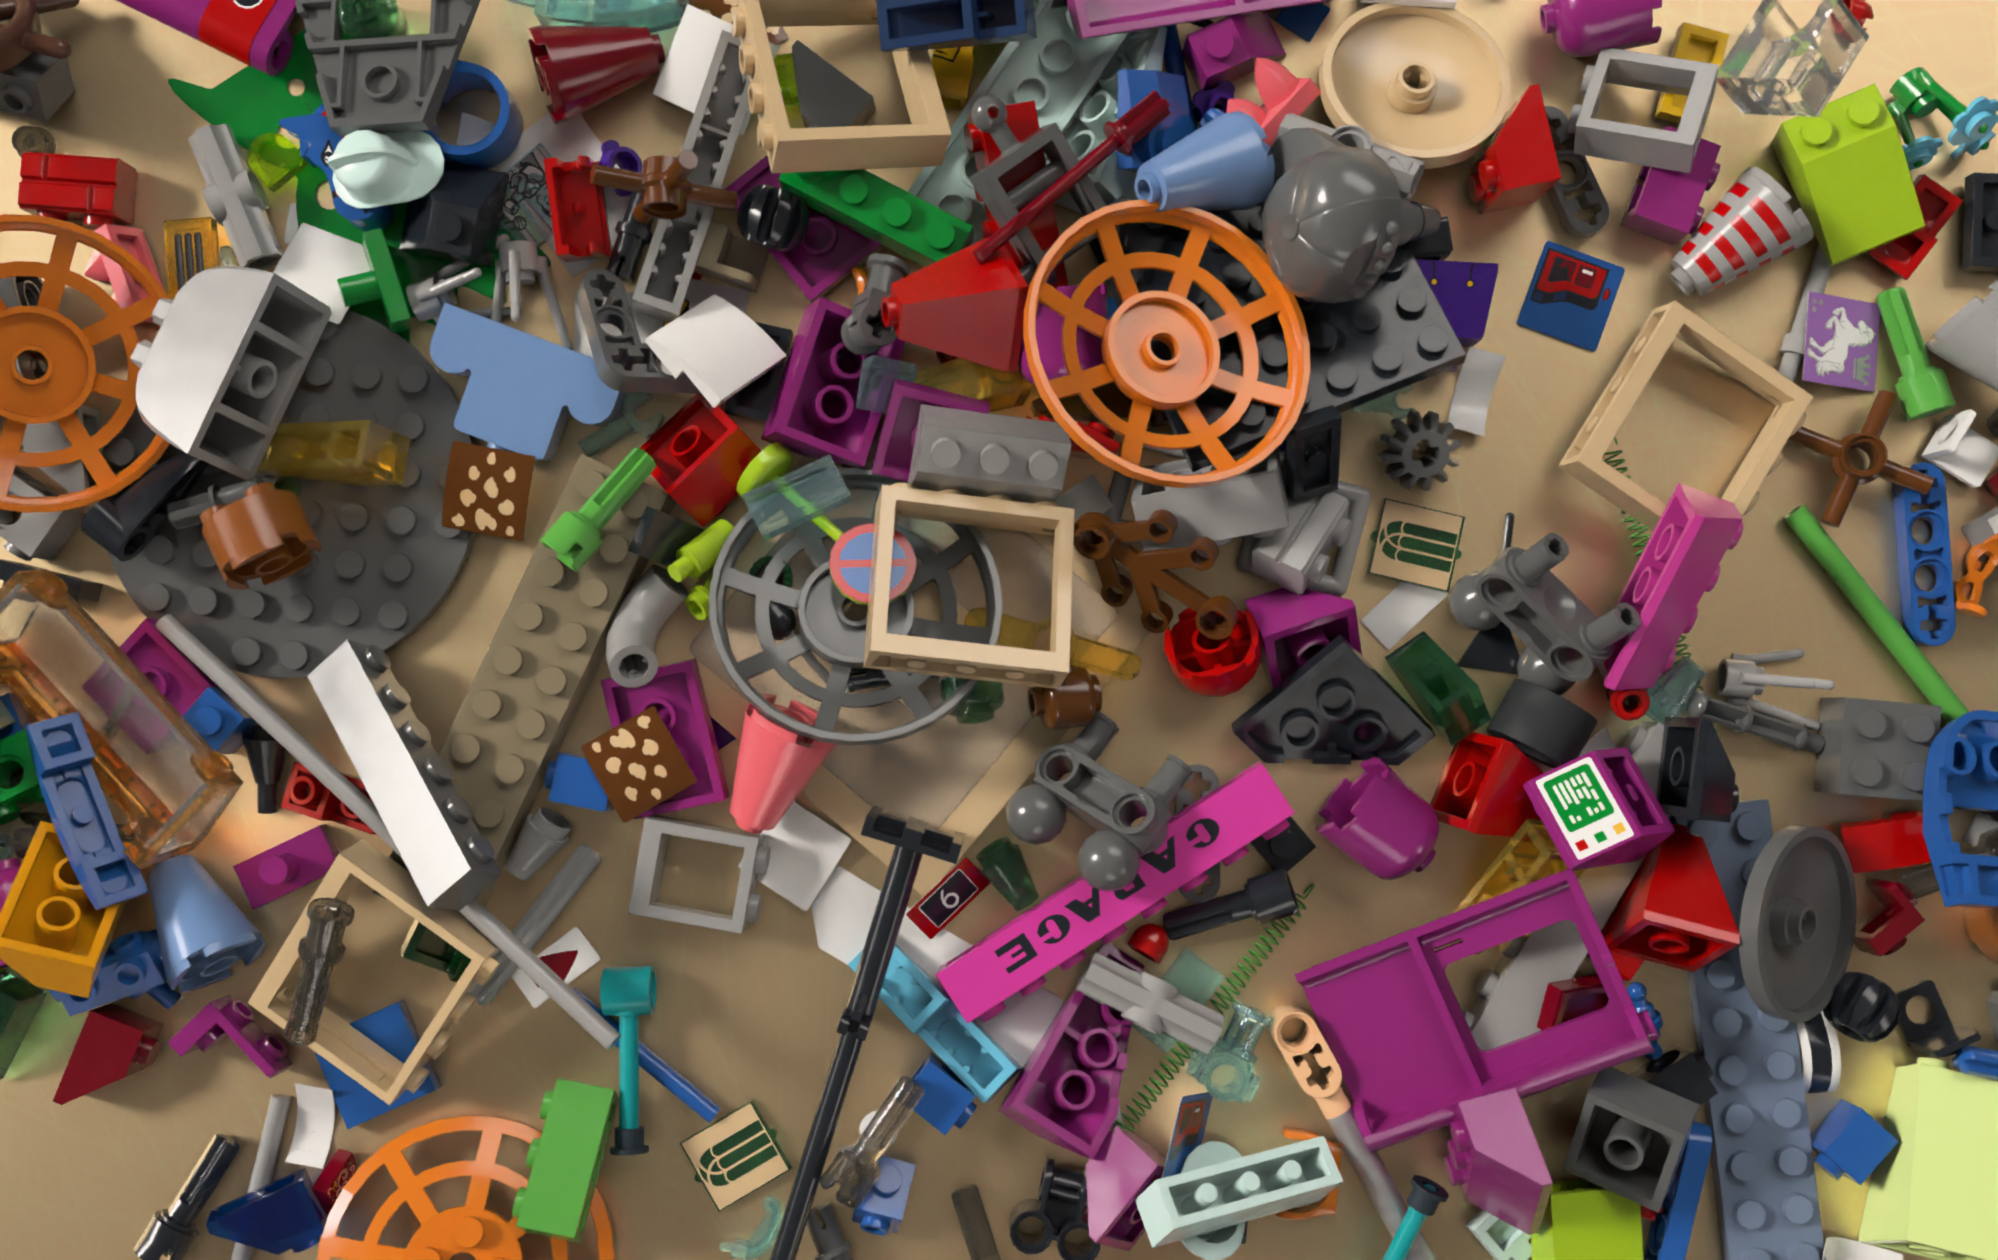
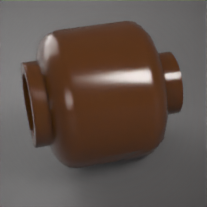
M1078 664L1070 665L1069 674L1058 689L1036 686L1028 689L1030 712L1033 717L1039 716L1044 726L1053 731L1086 726L1092 722L1095 712H1099L1102 707V692L1099 680L1096 675L1089 674L1083 666Z

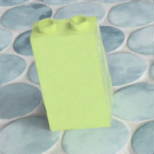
M1921 1057L1917 1058L1916 1064L1896 1067L1883 1128L1899 1142L1872 1173L1858 1242L1931 1260H1998V1081L1949 1070L1948 1062L1934 1058Z

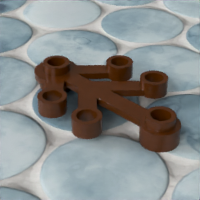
M1160 509L1154 511L1148 520L1115 523L1108 516L1098 512H1088L1078 518L1074 524V546L1082 556L1095 561L1103 586L1101 588V596L1107 604L1113 607L1125 605L1133 592L1134 584L1143 612L1141 615L1142 625L1152 633H1162L1169 626L1173 618V611L1167 603L1160 601L1156 589L1157 586L1197 612L1195 618L1196 626L1204 636L1214 640H1222L1232 633L1238 621V611L1230 598L1225 596L1210 598L1168 570L1190 567L1199 571L1210 569L1219 555V547L1214 540L1208 537H1197L1192 541L1190 547L1139 551L1126 542L1150 539L1155 543L1164 544L1171 540L1178 528V521L1171 512ZM1155 523L1163 524L1168 531L1159 529ZM1196 550H1202L1206 552L1209 557L1205 558L1200 556L1196 552ZM1115 559L1129 568L1133 584L1126 576L1118 573ZM1111 587L1120 589L1123 594L1116 593ZM1151 613L1158 614L1163 620L1154 618Z

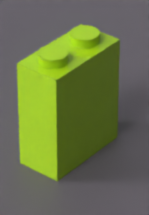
M1583 1178L1552 1181L1553 1185L1539 1233L1531 1234V1260H1644L1640 1204Z

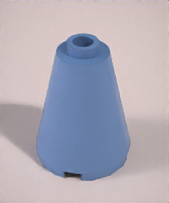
M1240 111L1221 114L1143 163L1139 167L1135 179L1136 195L1139 200H1148L1149 203L1158 201L1160 207L1155 212L1191 206L1204 211L1251 209L1268 198L1274 184L1275 163L1273 154L1266 156L1261 140L1267 139L1263 128L1250 115Z
M173 852L160 857L152 864L153 869L147 875V883L166 980L173 991L177 985L180 992H189L222 981L232 975L229 970L230 966L241 959L245 966H248L264 952L266 943L262 934L194 856Z

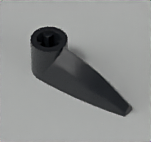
M187 453L160 463L124 488L113 499L107 498L96 503L82 520V532L118 560H131L146 547L168 520L167 505L173 501L184 499L209 463Z

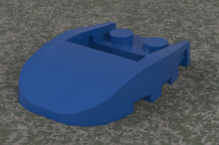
M1976 710L1949 722L1936 735L1930 746L1923 786V836L1945 907L1961 906L1998 909V857L1962 854L1960 843L1952 842L1948 815L1953 814V808L1998 812V712Z

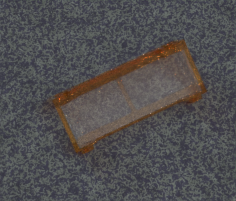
M47 569L16 572L0 589V684L5 683L39 721L78 711L95 753L91 763L103 791L130 819L121 830L127 836L134 834L135 840L123 852L139 869L194 850L206 838L243 784L240 777L233 771L231 761L222 753L215 751L67 592L68 587L59 576L49 572Z

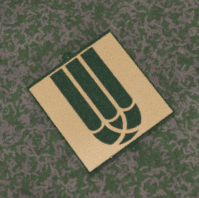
M1384 498L1377 529L1370 535L1371 540L1374 542L1367 574L1448 593L1455 561L1462 556L1458 548L1465 517Z
M753 1099L680 1142L682 1149L696 1171L695 1181L702 1182L719 1212L792 1169L791 1164L776 1140L777 1130L769 1128Z

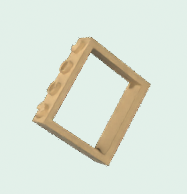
M739 0L738 7H731L730 11L733 20L732 36L739 37L741 42L739 47L740 71L742 75H748L750 80L748 86L749 109L751 114H758L760 122L757 126L758 148L763 147V150H766L771 173L942 166L952 134L928 50L892 52L911 124L790 128L766 27L879 25L876 0Z
M1676 300L1651 312L1558 465L1562 470L1652 531H1654L1667 504L1601 459L1675 337L1776 406L1721 497L1734 503L1741 516L1747 514L1756 505L1760 497L1759 487L1765 477L1771 474L1783 459L1781 450L1789 437L1794 435L1804 424L1807 417L1805 410L1814 397Z
M895 483L891 486L882 485L875 505L863 668L1058 689L1069 674L1075 509L1060 507L1059 504L1052 501L1018 502L1005 495H991L988 497L970 496L957 489H943L940 491L922 490L909 483ZM895 516L1053 535L1050 651L887 633Z
M361 839L338 854L255 989L248 1004L390 1106L407 1089L414 1094L430 1073L424 1067L430 1057L435 1060L444 1051L453 1038V1034L448 1032V1029L454 1021L460 1023L476 1003L477 998L471 995L478 984L484 986L499 968L501 962L495 957L500 949L459 911L427 907L410 872L369 842ZM360 880L471 959L405 1063H402L295 986Z

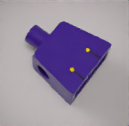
M1415 259L1462 347H1473L1484 336L1498 274V264ZM1458 366L1453 367V368H1451V369H1449V370H1446V371H1444V372L1457 371V367H1458Z

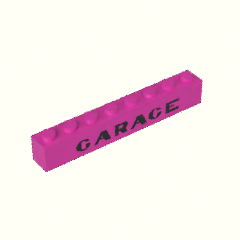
M1258 761L1174 815L1167 824L1168 835L1164 843L1157 850L1140 856V868L1137 875L1124 889L1105 892L1091 887L1080 876L941 965L936 976L967 1024L977 1017L982 1022H986L1006 1008L1003 1001L1019 991L1024 997L1041 987L1047 981L1043 975L1060 965L1064 971L1080 962L1087 956L1084 949L1100 939L1102 944L1105 945L1122 935L1127 930L1124 923L1140 913L1145 919L1161 910L1168 904L1164 897L1179 887L1185 893L1203 883L1208 878L1205 872L1207 869L1222 861L1224 866H1228L1245 856L1249 852L1246 844L1260 835L1265 840H1269L1290 826L1287 818L1295 814V812L1264 765Z

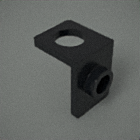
M1924 979L1895 992L1901 1005L1898 1025L1908 1047L1940 1058L1954 1055L1956 1050L1981 1039L1978 1031L1951 1022L1932 980ZM1921 995L1929 1001L1931 1012L1925 1021L1914 1023L1906 1014V1005L1911 998Z

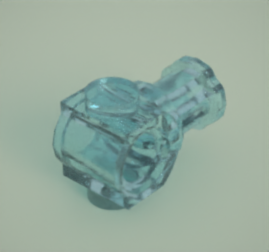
M1235 1000L1232 1006L1235 1013L1224 1036H1219L1209 1054H1204L1198 1050L1194 1052L1187 1068V1074L1195 1077L1198 1083L1205 1085L1209 1094L1215 1099L1224 1102L1235 1100L1242 1104L1243 1101L1249 1103L1258 1088L1260 1077L1253 1073L1258 1057L1253 1051L1264 1028L1270 1027L1274 1019L1245 1003ZM1227 1064L1235 1068L1234 1078L1227 1085L1219 1086L1212 1083L1211 1076L1216 1067Z

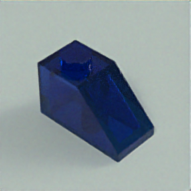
M304 1167L210 1210L206 1227L209 1234L279 1255L292 1249L293 1253H298L317 1244L321 1239L320 1235L323 1233L328 1217L311 1189L313 1183Z

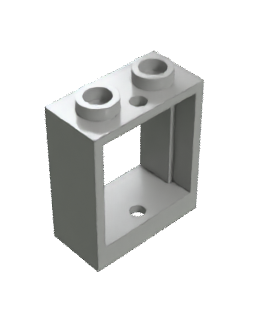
M1614 48L1600 49L1595 66L1587 65L1584 72L1581 94L1586 95L1583 104H1574L1569 118L1568 133L1575 134L1574 154L1690 173L1714 98L1719 65ZM1606 84H1617L1688 96L1677 132L1596 119L1595 117Z
M658 815L646 817L644 819L628 914L742 934L749 928L750 922L757 923L761 910L762 894H756L755 891L758 875H766L770 859V847L763 846L765 834H755L738 829ZM670 835L745 848L733 915L658 902Z

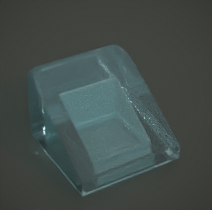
M875 355L863 360L856 408L886 414L895 379L898 378L914 383L917 365Z

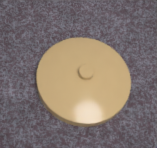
M1373 4L1348 17L1333 33L1320 66L1319 90L1321 91L1320 97L1326 114L1335 128L1343 125L1360 126L1370 134L1372 143L1425 162L1424 169H1431L1461 162L1476 154L1489 143L1496 134L1508 109L1511 97V78L1507 62L1497 43L1479 24L1461 12L1449 8Z

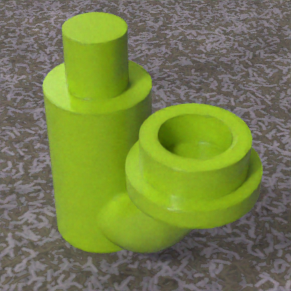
M724 519L717 520L677 550V560L668 566V573L676 582H681L688 576L698 578L711 568L705 585L694 586L685 598V605L688 611L698 620L709 618V590L713 569L724 542L734 529V526Z

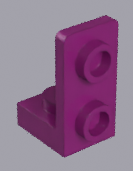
M230 995L207 1004L168 1042L182 1057L198 1049L203 1053L207 1052L227 1033L269 1078H273L286 1071L293 1064L286 1055L287 1049L283 1042L273 1034L265 1033L254 1022L252 1010L243 1001L232 998Z

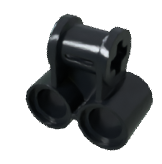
M1046 1158L1037 1199L1019 1201L1010 1213V1238L1013 1245L1019 1251L1035 1255L1043 1252L1049 1247L1051 1241L1054 1240L1057 1241L1058 1251L1064 1260H1094L1100 1251V1244L1095 1243L1091 1238L1082 1246H1072L1065 1240L1066 1235L1073 1229L1082 1228L1089 1232L1088 1213L1085 1212L1088 1205L1086 1168L1080 1171L1055 1165L1054 1159ZM1036 1217L1044 1223V1227L1038 1234L1026 1235L1019 1230V1223L1025 1218Z

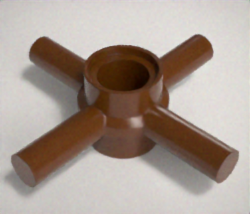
M683 150L677 158L665 155L649 157L643 162V173L593 164L590 172L591 184L637 192L642 195V200L633 211L634 218L640 223H648L652 218L664 220L681 218L686 214L687 202L734 211L738 200V195L735 191L694 184L687 180L689 174L698 165L696 154L690 150Z
M1879 390L1860 433L1850 434L1839 441L1802 426L1787 440L1831 458L1832 470L1839 480L1820 519L1822 523L1839 528L1858 485L1872 482L1878 477L1923 495L1929 492L1934 477L1888 460L1887 448L1883 441L1879 439L1898 399L1896 394L1886 390ZM1850 448H1859L1867 453L1870 460L1867 470H1859L1851 465L1848 458Z

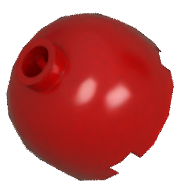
M1188 607L1178 614L1179 622L1173 626L1171 632L1168 626L1164 634V652L1167 662L1180 684L1195 694L1206 697H1224L1241 690L1251 681L1261 663V637L1254 617L1246 609H1244L1245 614L1237 610L1238 621L1232 633L1222 640L1210 639L1198 630L1195 619L1197 612Z

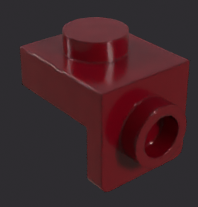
M1874 879L1867 886L1882 903L1883 907L1855 929L1853 943L1859 951L1881 957L1882 955L1892 954L1902 948L1907 942L1906 936L1922 924L1925 919L1914 907L1918 904L1915 896L1903 884Z

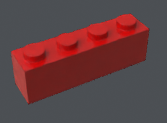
M1035 100L1005 105L1007 109L1006 123L1017 141L1021 142L1039 129ZM971 114L967 115L968 124L964 126V139L968 152L970 154L974 153L977 171L1001 156V151L990 133L979 130L973 124ZM1042 147L997 178L1006 194L1046 166ZM974 187V191H975V195H976V197H977V200H978L979 202H983V203H984V201L982 200V198L980 197L979 193L977 192V190H976L975 187ZM1031 200L1030 202H1028L1027 204H1025L1023 207H1021L1020 209H1018V210H1017L1018 213H1019L1021 210H1023L1027 205H1029L1033 200ZM984 203L987 221H984L982 224V232L985 239L992 236L1000 227ZM1054 204L1027 225L1043 252L1051 247L1059 237ZM1010 242L1005 243L1006 249L1018 269H1020L1024 264ZM1063 261L1054 268L1057 276V281L1051 285L1054 288L1068 286Z

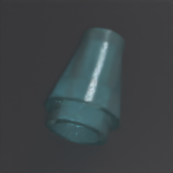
M1683 656L1677 664L1670 668L1667 674H1662L1658 677L1653 688H1645L1650 697V706L1646 715L1663 725L1665 724V717H1682L1700 682L1708 673L1693 660Z

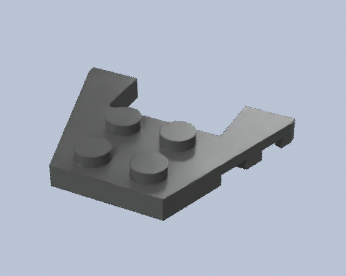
M296 0L297 12L303 18L307 32L304 34L307 48L313 54L318 73L315 76L329 126L338 136H346L357 130H371L378 133L431 130L481 0H431L429 34L343 40L344 2L339 5L341 0Z

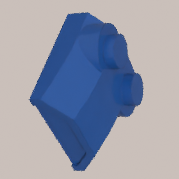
M1118 70L1117 120L1153 90H1156L1161 98H1165L1170 105L1168 109L1171 114L1132 146L1133 153L1129 156H1124L1117 151V170L1137 172L1143 163L1197 130L1196 127L1190 125L1188 98L1183 76L1157 70Z

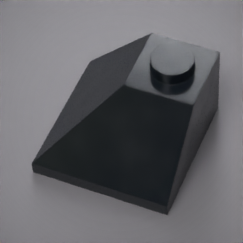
M444 162V172L437 186L425 197L408 202L399 249L405 252L492 268L510 175L505 172Z
M1665 717L1656 795L1665 814L1690 819L1730 823L1731 813L1735 812L1738 806L1739 789L1737 784H1735L1736 773L1711 719Z

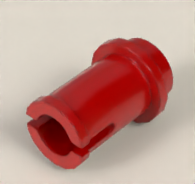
M1607 688L1606 690L1607 699L1610 702L1612 711L1622 720H1637L1644 716L1649 709L1650 697L1645 688L1616 691ZM1628 695H1631L1628 699L1630 705H1626L1623 702L1624 698Z

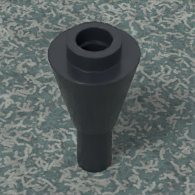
M254 725L252 726V733L242 735V740L254 781L257 783L258 813L272 814L278 812V782L281 780L288 751L262 726Z

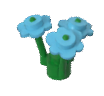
M1917 67L1908 71L1890 89V93L1896 100L1890 103L1887 108L1896 119L1905 143L1902 147L1909 170L1929 163L1933 156L1937 154V148L1943 145L1942 138L1933 139L1932 136H1923L1915 139L1907 115L1914 114L1916 118H1923L1938 108L1952 122L1954 127L1948 136V142L1953 146L1959 145L1950 155L1952 159L1957 158L1966 151L1973 156L1980 150H1986L1989 147V142L1996 136L1992 131L1998 122V115L1996 114L1998 111V101L1996 99L1989 100L1984 96L1978 97L1966 107L1940 86L1924 67Z

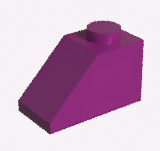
M1267 13L1231 15L1187 35L1182 50L1183 59L1197 89H1204L1206 91L1216 88L1219 81L1228 80L1233 82L1254 72L1255 58H1266L1277 62L1286 57L1285 50Z

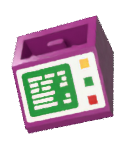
M1627 747L1593 750L1541 774L1523 785L1535 812L1541 818L1556 846L1558 854L1564 860L1569 871L1638 861L1675 832Z

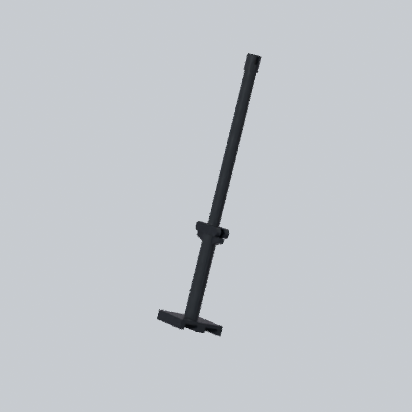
M873 806L866 815L861 835L893 844L895 847L848 1000L836 1033H839L837 1044L770 1260L796 1259L862 1042L866 1040L922 856L925 854L956 864L965 833L956 831L955 835L927 827L928 822L910 817L907 821L882 813L883 808Z

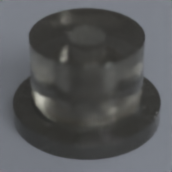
M21 126L12 135V145L21 158L24 152L55 153V139L44 128Z

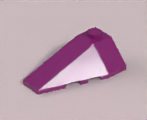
M1101 943L1096 953L1139 974L1144 972L1145 966L1110 943L1105 945ZM1077 981L1023 1066L998 1111L1038 1137L1092 1160L1095 1158L1118 1114L1120 1103L1118 1095L1122 1073L1126 1070L1128 1054H1126L1132 1023L1122 1018L1121 1012L1075 990L1078 984Z

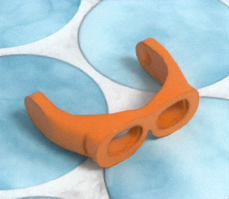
M1998 533L1970 548L1964 561L1965 569L1968 573L1953 582L1955 608L1976 618H1985L1988 613L1987 609L1979 605L1984 580L1998 564ZM1984 553L1988 556V561L1983 570L1979 572L1975 564ZM1967 582L1973 585L1969 599H1966L1963 595V587Z
M1284 1128L1283 1131L1284 1137L1293 1140H1309L1322 1136L1306 1129ZM1326 1139L1340 1172L1342 1147L1340 1143L1331 1142ZM1338 1186L1318 1202H1314L1306 1207L1275 1213V1215L1294 1220L1311 1219L1325 1214L1335 1216Z

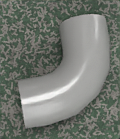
M651 565L622 600L608 631L606 639L608 668L612 679L617 684L626 688H637L646 685L654 678L658 670V660L655 654L657 637L664 624L688 596V592L682 583L673 580L668 571L659 565Z

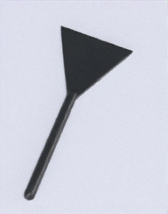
M1511 512L1505 515L1501 550L1511 547L1514 514ZM1502 622L1493 629L1478 631L1456 664V667L1518 674L1517 663L1519 653L1510 629Z

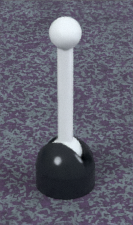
M777 603L772 604L769 607L774 640H788L796 636L794 634L796 617L792 608ZM810 651L801 655L827 684L830 673Z

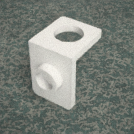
M1968 409L1945 416L1921 456L1972 488L1981 486L1997 460L1998 445L1969 428L1977 413Z

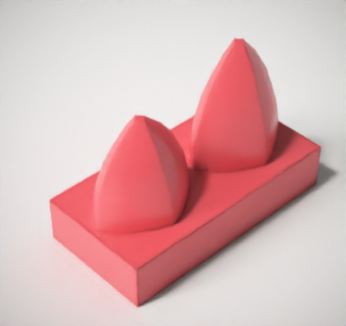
M1255 58V82L1264 103L1259 107L1257 104L1245 99H1229L1227 101L1226 113L1240 111L1252 116L1263 128L1267 139L1262 141L1271 146L1276 139L1279 126L1286 114L1290 115L1293 113L1300 116L1321 94V91L1311 78H1296L1285 66L1276 61L1266 58Z
M104 224L94 230V232L103 235L127 250L153 274L163 288L142 228ZM97 250L93 252L87 263L84 275L96 281H110L114 291L111 297L121 309L149 296L140 283L118 263ZM153 317L143 322H153Z

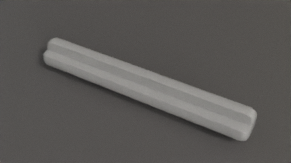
M585 844L578 846L517 924L512 933L530 950L534 948L601 862V856L590 846ZM501 950L495 957L501 962L497 971L484 986L478 984L471 994L477 998L476 1002L482 1006L492 1002L518 968Z

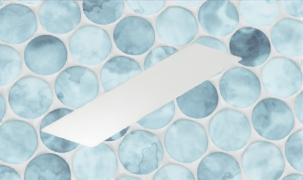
M838 865L832 871L811 904L818 947L848 965L864 948L881 891ZM907 907L896 944L947 993L936 976L939 967L972 945L944 928L933 939H929L906 915L910 910ZM1039 987L1024 997L1019 991L1003 1001L1006 1008L986 1022H982L979 1017L974 1019L1022 1067L1065 1002L1043 987ZM1119 1105L1118 1114H1117L1116 1119L1119 1120L1120 1122H1122L1121 1111H1120V1105ZM1114 1121V1125L1122 1128L1116 1121Z

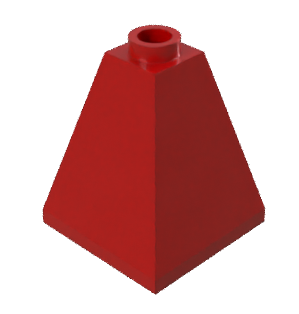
M987 237L891 284L890 297H883L881 314L884 326L893 327L898 339L1004 372H1017L1023 334L1024 307L1029 285L1005 245L982 264H979L972 252L989 238Z
M1461 729L1430 803L1437 813L1438 821L1474 834L1552 840L1523 787L1527 781L1544 773L1512 742Z
M1672 824L1675 832L1648 852L1623 893L1603 937L1610 951L1695 972L1740 944V933L1703 837L1691 834V830L1687 826Z

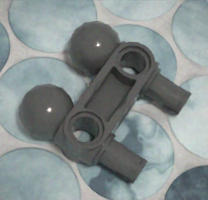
M1549 533L1527 550L1519 547L1505 548L1501 550L1492 564L1481 572L1475 571L1461 577L1452 587L1449 604L1450 611L1457 623L1470 630L1486 631L1497 627L1503 622L1526 645L1520 653L1517 663L1519 679L1541 686L1557 695H1563L1576 682L1587 680L1599 664L1610 658L1615 649L1614 643L1634 632L1640 625L1641 619L1636 609L1625 602L1620 603L1598 618L1550 571L1551 568L1566 559L1565 557L1569 554V547L1561 536Z
M1095 712L1092 722L1086 725L1073 743L1068 742L1067 744L1061 743L1060 745L1052 746L1039 756L1035 765L1036 776L1032 780L1033 784L1021 787L1011 796L1006 807V814L1010 831L1019 840L1034 845L1050 842L1061 833L1066 822V811L1098 830L1083 842L1079 850V870L1082 878L1091 887L1105 892H1113L1124 889L1135 879L1140 868V856L1157 850L1164 843L1168 835L1167 824L1172 818L1169 805L1187 780L1193 775V771L1184 761L1170 754L1146 787H1137L1096 762L1104 748L1114 735L1118 733L1119 728L1109 717L1100 712ZM1071 772L1066 779L1059 781L1064 774ZM1146 817L1140 825L1130 827L1137 818Z

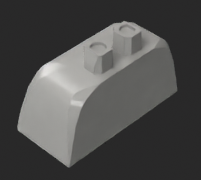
M216 266L197 273L177 292L174 300L164 298L158 300L152 312L153 322L161 327L154 342L143 340L137 343L130 357L131 362L140 368L137 376L135 399L142 421L153 432L183 452L247 481L254 478L332 314L330 307L273 272L240 266Z

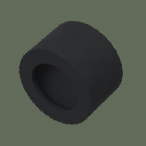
M1515 678L1486 730L1494 737L1512 742L1526 756L1554 769L1580 756L1598 721L1590 713L1571 701L1541 686Z

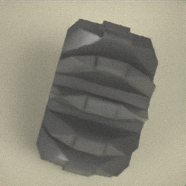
M1416 410L1408 411L1407 425L1398 418L1392 419L1391 425L1396 431L1394 436L1392 437L1388 434L1380 435V441L1390 446V449L1378 454L1379 461L1390 464L1386 469L1385 475L1391 480L1400 478V486L1407 490H1410L1416 482L1423 491L1430 490L1432 476L1442 483L1448 482V476L1443 468L1446 464L1451 467L1459 466V460L1450 456L1449 452L1457 450L1462 446L1460 440L1449 437L1454 430L1453 424L1448 421L1439 423V414L1433 411H1428L1423 418L1420 412ZM1421 441L1427 445L1426 452L1420 451L1419 453L1422 457L1416 459L1412 456L1413 448L1419 450L1416 444Z

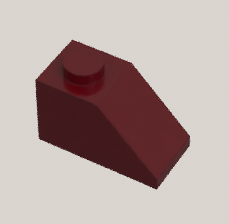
M113 1003L90 1010L53 1102L63 1105L151 1066L161 1050L162 1041L158 1038L164 1023Z

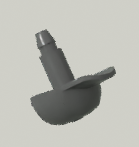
M1293 128L1281 135L1267 154H1273L1275 171L1274 184L1269 196L1261 203L1263 208L1262 233L1264 245L1267 250L1270 267L1285 289L1305 301L1341 303L1363 298L1375 285L1379 276L1385 273L1397 246H1402L1408 241H1414L1436 233L1440 228L1441 214L1438 209L1401 197L1396 176L1387 163L1370 149L1346 146L1331 135L1315 128Z

